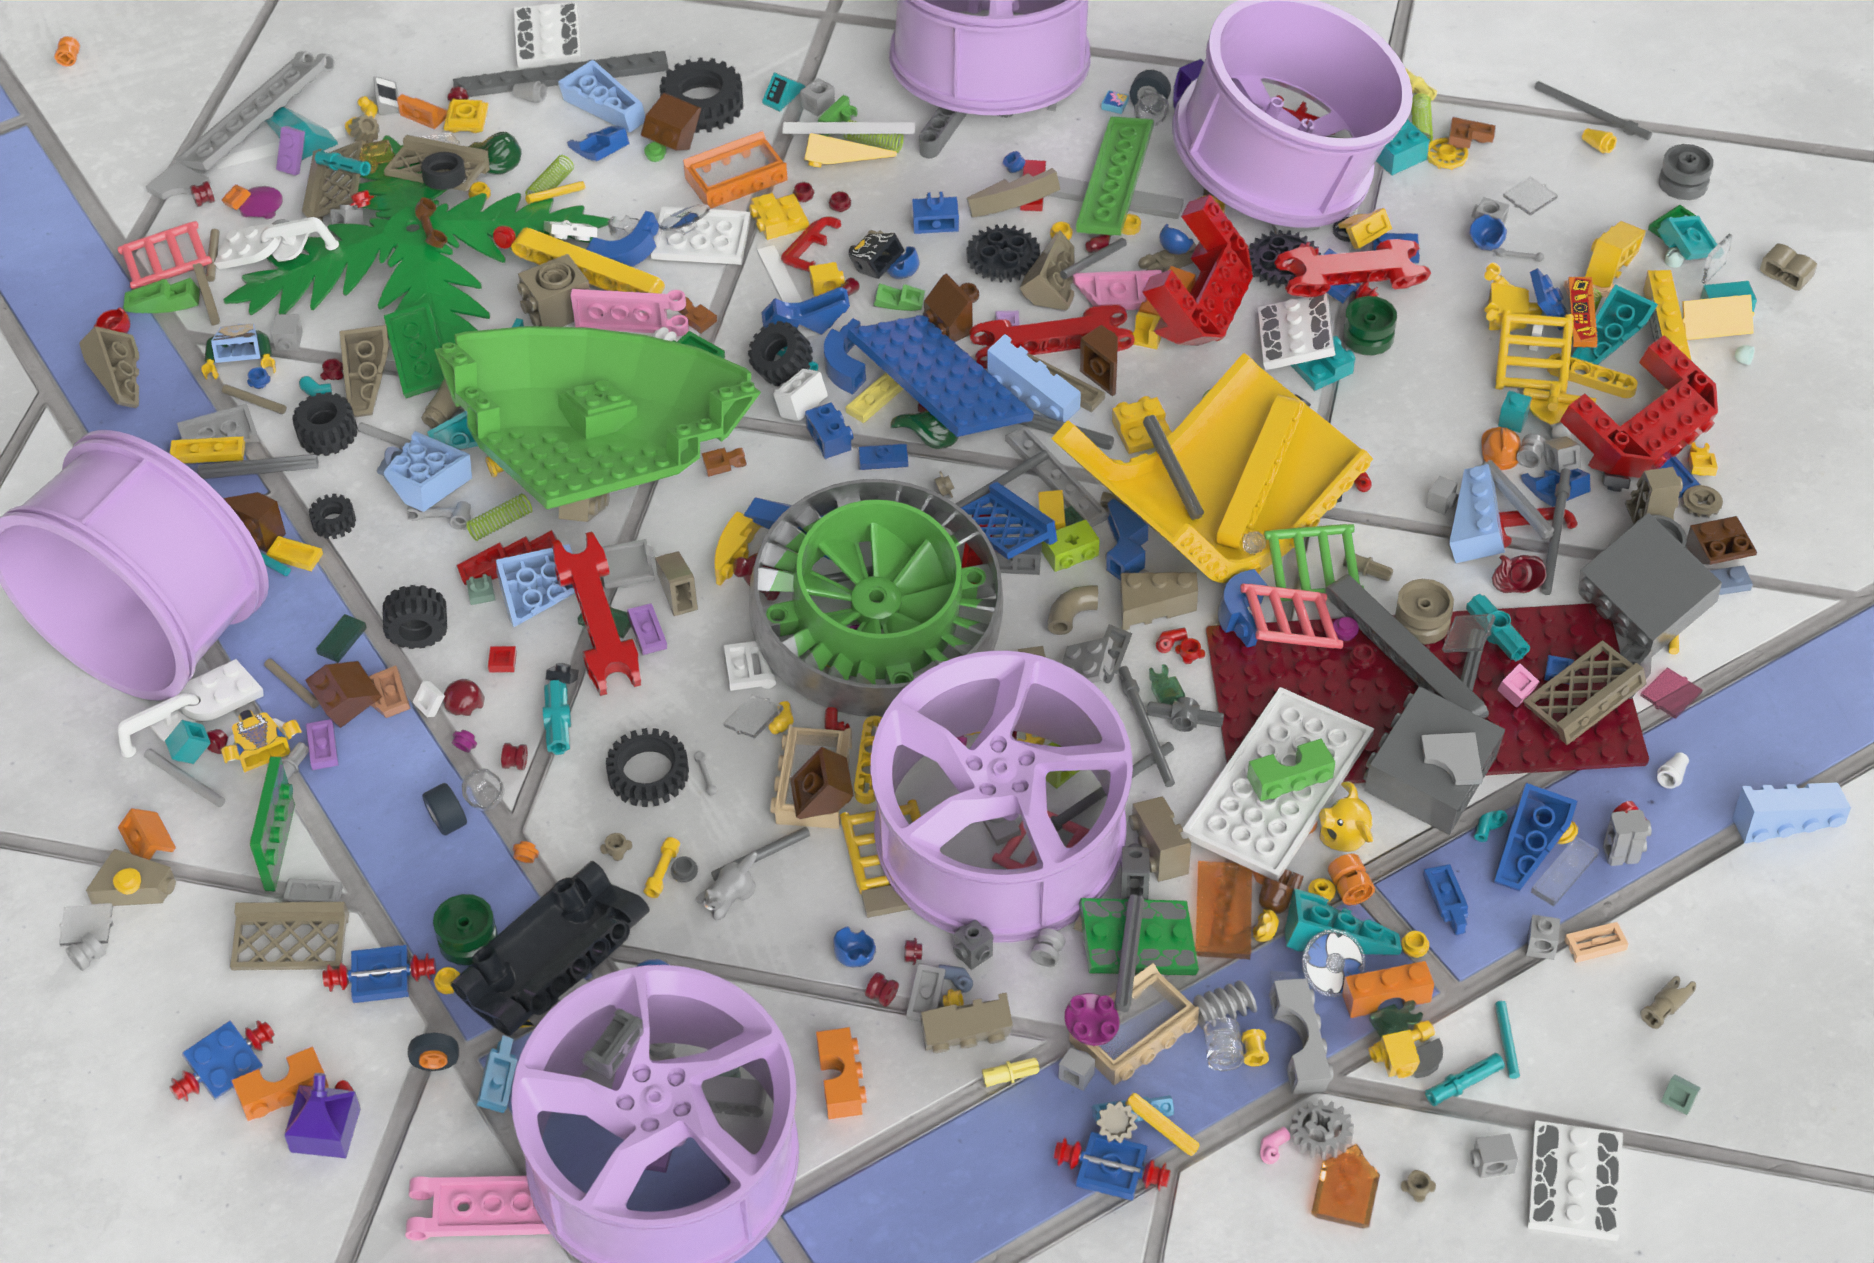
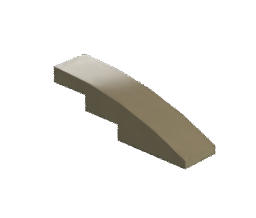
M1051 168L1034 177L1028 173L1010 183L1006 179L967 197L970 215L974 218L998 213L1060 190L1057 172Z

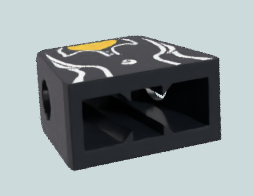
M879 233L866 235L857 245H852L849 248L848 254L859 273L880 279L905 250L895 233Z

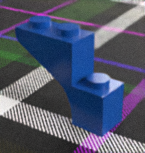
M836 288L799 303H788L774 298L761 312L763 326L767 328L771 322L776 325L777 321H782L784 324L788 322L796 328L802 325L822 335L850 307L848 292L844 288Z
M1113 498L1108 502L1110 513L1108 525L1116 545L1107 552L1106 571L1121 581V573H1139L1145 568L1146 551L1141 545L1148 541L1149 525L1129 510L1127 506Z

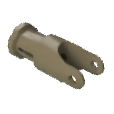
M1675 976L1654 997V1002L1641 1010L1642 1020L1651 1028L1658 1029L1664 1024V1019L1668 1015L1674 1014L1695 992L1696 983L1691 981L1685 988L1677 989L1680 985V977Z

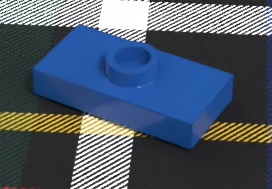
M907 444L859 447L860 470L908 467Z

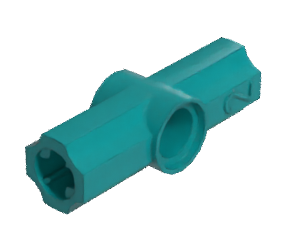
M1478 594L1473 596L1467 603L1466 610L1485 630L1486 640L1497 644L1510 660L1516 662L1522 659L1529 652L1530 645L1510 624V616L1504 611L1497 610L1485 595Z
M553 680L544 686L545 707H543V721L546 730L548 752L561 755L570 750L569 728H571V714L566 683Z

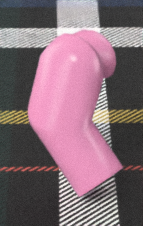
M1285 1127L1276 1130L1261 1140L1260 1157L1263 1162L1273 1164L1279 1159V1146L1291 1139L1290 1133Z

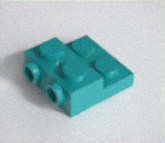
M1699 215L1678 218L1669 217L1661 223V227L1658 229L1663 242L1668 248L1678 247L1680 254L1685 260L1717 257L1721 252L1720 247Z
M1336 335L1333 336L1335 356L1290 365L1314 391L1347 377L1354 372L1355 355L1351 350L1346 351L1342 347L1341 341Z

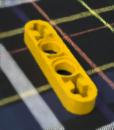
M1552 354L1548 359L1560 360L1561 354ZM1570 356L1569 367L1571 369L1569 370L1568 381L1621 398H1631L1636 394L1638 382L1634 377ZM1547 368L1549 374L1559 377V369ZM1575 370H1583L1586 374H1577ZM1606 377L1609 379V381L1602 382L1597 378Z
M877 715L867 717L862 728L854 783L855 799L861 804H871L876 800L871 774L864 773L862 769L871 766V753L867 752L865 748L873 745L875 736H872V729L875 726L878 727L882 719L881 716ZM865 783H869L868 793H863Z

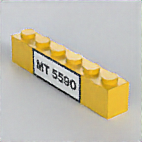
M1648 270L1643 289L1644 297L1658 304L1649 319L1654 342L1665 335L1691 360L1671 270Z

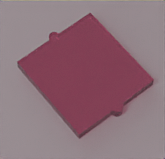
M1667 667L1641 692L1640 696L1655 705L1656 709H1661L1676 719L1703 690L1688 681L1687 677H1682Z

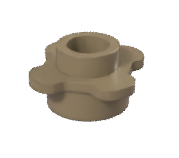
M939 471L940 477L934 480L941 495L946 496L949 494L953 498L950 490L955 488L949 475L944 477L942 472Z
M612 833L606 837L605 844L601 845L600 850L602 854H609L615 861L623 859V855L627 850L632 849L633 845L630 840H626L623 834Z
M1420 1170L1412 1171L1408 1176V1180L1401 1182V1190L1411 1194L1416 1202H1424L1425 1196L1436 1189V1183L1431 1180L1427 1173Z

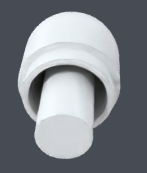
M1556 423L1550 425L1553 429L1551 431L1553 439L1567 436L1575 441V436L1563 424Z

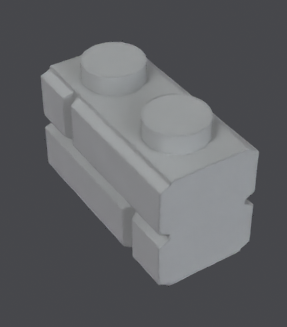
M1631 810L1628 813L1625 811L1612 812L1603 844L1605 856L1610 866L1623 865L1624 862L1626 864L1639 863L1642 852L1647 851L1646 837L1651 836L1652 829L1650 821L1645 819L1644 813L1641 810Z

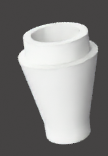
M1678 752L1658 769L1657 779L1663 787L1672 789L1682 783L1686 767L1689 763L1687 755Z

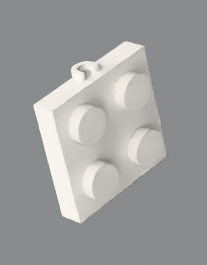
M567 220L563 222L544 221V231L549 232L550 236L554 238L567 239L568 235H572V238L577 240L590 241V237H597V228L589 224L570 223Z

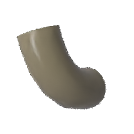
M1098 585L1075 587L1061 594L1050 608L1048 630L1057 635L1067 634L1073 629V619L1076 614L1082 611L1097 610Z

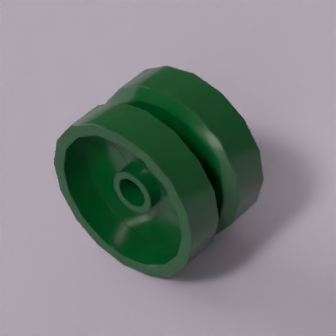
M1364 296L1350 302L1346 308L1343 340L1346 346L1362 355H1378L1389 350L1394 343L1397 323L1395 307L1386 299L1377 296Z
M460 894L450 897L441 903L434 913L433 927L440 952L449 962L454 964L472 965L474 963L472 959L474 954L498 935L491 906L479 896Z

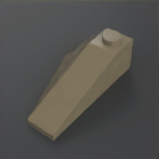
M386 325L339 331L346 399L351 404L354 417L373 415L389 351Z
M95 326L79 342L86 364L116 404L137 408L139 406V385L136 383V377L139 375V369L136 368V362L139 360V352L133 335Z

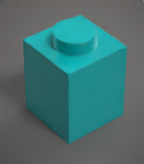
M1508 391L1501 406L1498 426L1521 433L1529 416L1532 397Z
M181 720L165 740L173 760L194 764L211 744L203 724Z

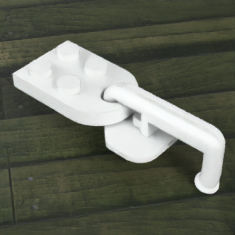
M315 217L276 225L262 224L237 230L234 229L227 233L214 264L220 270L259 262L271 254L278 262L291 260L301 253L309 234L312 232H317L321 236L328 250L336 249L339 243L324 223Z
M237 659L232 660L188 681L183 690L175 697L123 720L117 728L121 754L125 758L132 757L135 754L136 747L131 743L130 735L150 726L157 736L165 742L181 720L197 723V720L209 721L219 718L263 697V688Z

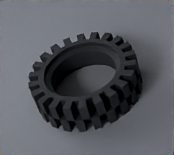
M642 728V735H637L636 730L630 732V739L624 734L621 736V743L618 741L613 743V749H609L608 757H606L607 776L611 790L613 789L617 797L621 795L623 802L626 803L630 798L631 805L637 806L638 801L641 800L642 807H648V801L653 800V805L658 806L660 798L667 803L670 801L669 794L675 798L679 795L678 789L683 790L685 788V781L688 782L689 778L686 749L684 750L683 743L681 741L678 743V738L675 735L670 737L669 732L664 730L660 736L659 729L653 728L652 734H648L647 728ZM643 752L660 753L666 756L672 764L668 774L652 783H639L629 779L624 773V767L633 756Z

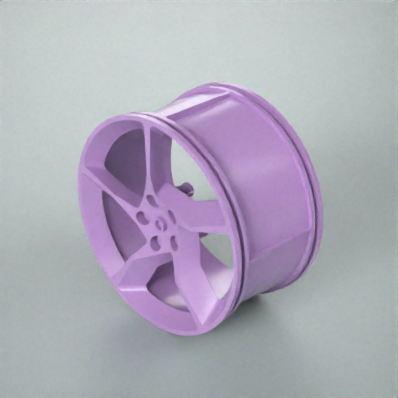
M897 0L896 28L891 38L889 51L890 67L896 79L909 92L928 103L952 111L978 115H1009L1047 107L1072 94L1081 86L1089 73L1090 44L1086 36L1088 0ZM982 10H989L988 16H974L958 13L969 11L970 13L977 14L978 11L981 12ZM1013 12L1025 15L1013 16Z
M1239 0L1225 8L1212 26L1206 46V58L1199 77L1187 87L1173 114L1172 134L1174 144L1181 160L1194 178L1212 195L1237 211L1255 219L1280 226L1298 228L1325 226L1348 217L1363 202L1373 179L1375 161L1385 145L1403 127L1410 114L1413 98L1412 87L1406 69L1393 49L1374 30L1352 15L1318 0ZM1262 82L1292 90L1318 104L1329 114L1315 121L1309 120L1308 124H1306L1308 119H1303L1301 122L1282 108L1284 106L1282 99L1279 97L1270 98ZM1346 129L1352 138H1329L1326 136Z
M98 430L85 434L65 456L62 471L22 506L9 509L4 515L0 516V584L19 612L47 642L76 666L110 687L138 698L157 701L167 700L178 695L192 678L196 664L230 624H237L246 620L252 613L256 612L265 602L268 594V574L263 557L250 532L234 510L205 480L184 463L161 448L133 435L112 430Z
M986 651L959 656L945 661L915 678L896 696L884 713L878 725L871 752V779L877 801L874 819L876 851L882 870L894 891L908 904L910 909L930 924L954 934L962 925H968L972 921L977 920L982 927L986 926L991 931L994 943L1038 938L1042 929L1048 928L1058 931L1075 922L1080 915L1079 902L1081 898H1102L1108 891L1120 868L1122 848L1126 844L1125 806L1131 788L1133 764L1129 737L1118 712L1109 699L1093 683L1075 670L1057 661L1025 652ZM1019 731L1048 739L1062 747L1018 741L1012 737V732ZM981 732L969 749L957 739V737ZM923 756H926L940 765L960 793L947 798L909 825L899 808L895 792L913 765ZM1091 770L1100 782L1107 800L1101 815L1091 830L1076 845L1067 848L1062 843L1047 814L1046 775L1050 771ZM1020 814L1025 831L1036 855L1037 863L1033 866L1018 869L979 868L943 855L940 852V848L970 823L1000 817L1012 821L1017 819Z
M647 965L627 968L596 978L564 997L546 1014L529 1037L518 1061L512 1086L514 1126L519 1144L526 1158L527 1182L536 1211L554 1239L580 1262L734 1263L766 1237L779 1220L792 1194L799 1163V1139L794 1119L796 1077L793 1060L783 1034L773 1018L755 999L736 985L710 973L681 966ZM619 1008L635 1017L641 1018L644 1033L617 1069L612 1089H609L579 1076L589 1069L582 1062L585 1057L584 1054L587 1050L591 1051L612 1022L614 1013ZM656 1043L688 1044L708 1049L703 1053L668 1060L652 1061L649 1058L650 1044ZM741 1066L763 1086L774 1107L767 1137L757 1154L748 1152L719 1126L701 1088L704 1080ZM552 1112L585 1115L624 1140L616 1148L587 1194L575 1187L558 1170L542 1141L543 1133ZM689 1137L694 1138L700 1148L730 1179L729 1186L719 1193L684 1208L659 1212L632 1211L626 1207V1203L646 1166L674 1147L684 1145Z

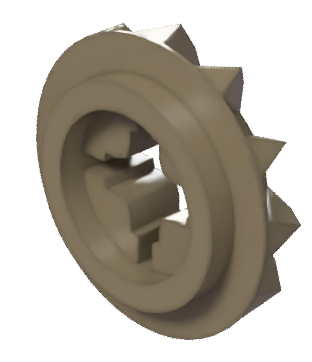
M1704 485L1692 486L1683 495V507L1688 508L1689 514L1697 513L1698 518L1701 515L1709 518L1712 514L1717 515L1719 510L1722 509V496L1711 487ZM1706 500H1707V503H1706V504H1705V503L1698 504V501H1699V502H1703V501H1706Z

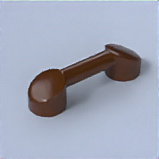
M423 197L415 206V214L422 223L426 235L425 242L431 246L443 248L448 239L441 231L433 230L430 217L436 210V205L430 199Z

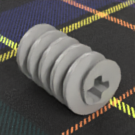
M1241 980L1236 981L1234 986L1227 984L1224 990L1216 988L1214 993L1208 991L1204 993V997L1197 995L1193 1000V1005L1199 1007L1198 1024L1204 1031L1206 1030L1207 1021L1213 1028L1216 1027V1018H1219L1221 1023L1225 1024L1227 1022L1226 1014H1229L1232 1020H1236L1237 1010L1243 1017L1247 1015L1246 1007H1249L1253 1013L1257 1012L1254 996L1248 986Z

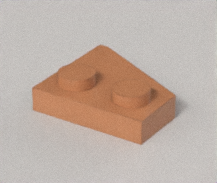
M396 665L369 676L382 696L371 706L384 717L389 718L411 709L400 672Z

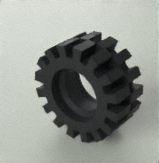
M326 494L323 500L319 497L316 499L317 503L313 502L311 504L312 508H309V517L313 531L317 532V535L320 537L324 535L325 539H329L330 536L333 539H337L339 534L341 537H344L345 531L350 533L352 531L351 527L354 528L356 525L353 504L348 497L345 499L344 495L340 494L339 498H337V494H332V497H328V494ZM331 514H340L336 518L325 519V517Z

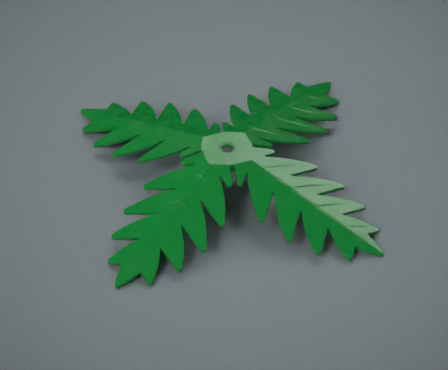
M389 135L384 136L379 150L365 152L364 154L365 159L376 164L371 166L368 175L360 176V178L374 181L359 183L358 192L368 190L369 195H374V198L369 200L370 204L361 208L380 211L375 213L378 218H371L369 220V224L372 226L330 224L327 226L328 230L340 239L337 240L339 245L336 249H326V243L321 237H308L303 247V250L308 254L300 253L294 259L278 262L272 254L269 255L267 260L277 269L244 274L242 280L246 284L223 299L225 304L250 301L249 314L253 315L266 306L282 290L279 306V315L286 314L298 302L314 279L310 309L315 310L335 286L346 265L347 270L343 287L344 296H347L364 277L379 251V263L382 264L388 258L393 248H395L388 261V266L393 267L397 263L399 265L392 273L378 302L379 310L388 306L404 293L406 295L395 312L429 302L441 348L444 343L456 344L455 334L478 331L472 324L455 313L490 319V313L463 291L449 284L481 289V282L462 266L442 255L453 254L452 248L445 244L443 248H437L425 242L426 235L422 223L415 214V206L421 198L425 197L432 201L447 190H437L428 187L425 183L385 175L384 169L403 147V145H400ZM420 163L410 164L409 166L419 165ZM403 166V167H399V168H395V169L400 170V169H403V168H405V167ZM485 193L473 196L457 204L448 212V204L443 203L439 205V201L434 200V204L438 207H436L435 212L430 217L433 230L436 229L444 233L449 245L459 248V243L455 238L457 237L476 251L502 263L506 262L505 257L490 238H493V232L499 226L512 228L517 237L523 228H531L550 236L549 232L544 231V221L563 222L567 220L570 223L589 224L597 229L611 224V219L583 214L585 210L583 205L563 208L550 213L554 202L553 198L530 203L517 211L521 200L520 193L507 196L493 203L485 210H483L487 199V194ZM412 224L419 226L418 230L412 232L406 228ZM572 235L567 236L568 238L577 240L576 238H572ZM590 237V241H586V240H577V241H581V242H585V243H590L591 240L593 239V237Z

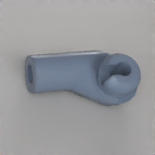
M939 964L938 968L946 969L944 979L951 980L957 990L966 993L972 989L973 980L965 968Z

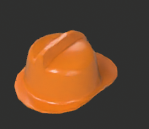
M1495 427L1483 433L1481 442L1482 455L1485 462L1492 460L1501 470H1509L1517 466L1519 462L1516 457L1521 447L1519 436L1514 431L1508 428Z

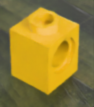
M836 262L809 266L810 284L814 297L840 288L841 284H845L843 271L838 270Z
M1410 1030L1383 1035L1379 1043V1049L1388 1077L1397 1076L1398 1078H1405L1413 1075L1417 1070L1420 1060Z

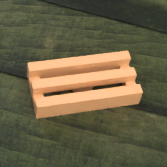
M1618 922L1566 934L1565 937L1566 945L1570 946V953L1574 954L1573 959L1575 963L1624 951L1628 947V942ZM1613 933L1616 934V935L1609 936V937H1605V938H1602V937H1601V936H1605V935H1609V934H1613ZM1592 939V941L1576 944L1577 942Z

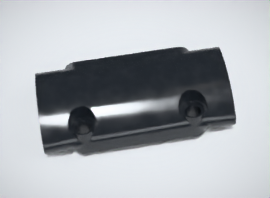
M590 861L572 878L567 877L559 880L553 888L493 940L478 950L472 958L474 962L472 966H469L451 982V987L488 1024L501 1033L511 1036L534 1014L542 1015L558 1002V998L585 978L621 946L629 937L630 929L650 912L649 906L639 895L612 885L601 866L594 861Z

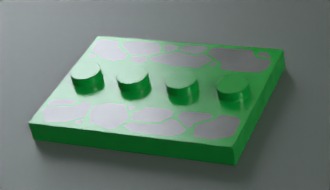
M270 757L250 840V847L264 890L276 892L295 809L293 786L288 782L281 757Z
M1080 899L1079 910L1089 974H1119L1129 899ZM1144 900L1135 974H1139L1154 963L1161 975H1197L1199 966L1187 901Z

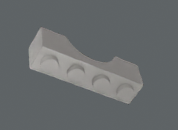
M1307 978L1274 981L1269 993L1274 1019L1285 1022L1293 1027L1299 1034L1303 1049L1300 1052L1292 1055L1286 1069L1292 1094L1325 1092L1330 1081L1333 1080V1067L1327 1062V1043L1324 1038H1321V1019L1319 1014L1315 1013L1314 991L1309 989Z

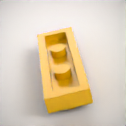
M244 436L171 440L170 454L184 464L240 461L244 459L245 440Z

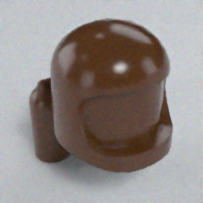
M1285 869L1278 881L1265 878L1258 898L1260 907L1265 910H1272L1275 914L1285 912L1290 903L1294 888L1300 890L1304 876L1295 872L1292 874V871Z

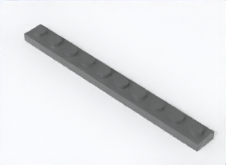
M665 51L594 60L613 78L663 72L669 69ZM591 60L454 78L453 85L454 87L464 88L469 97L513 92L515 84L540 81L546 87L558 86V81Z

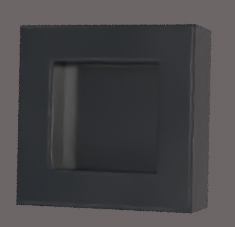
M1603 472L1602 482L1607 486L1608 490L1622 492V488L1629 489L1631 479L1628 476Z
M556 663L555 666L546 670L545 680H559L562 683L571 684L578 680L579 670L571 669L569 664Z

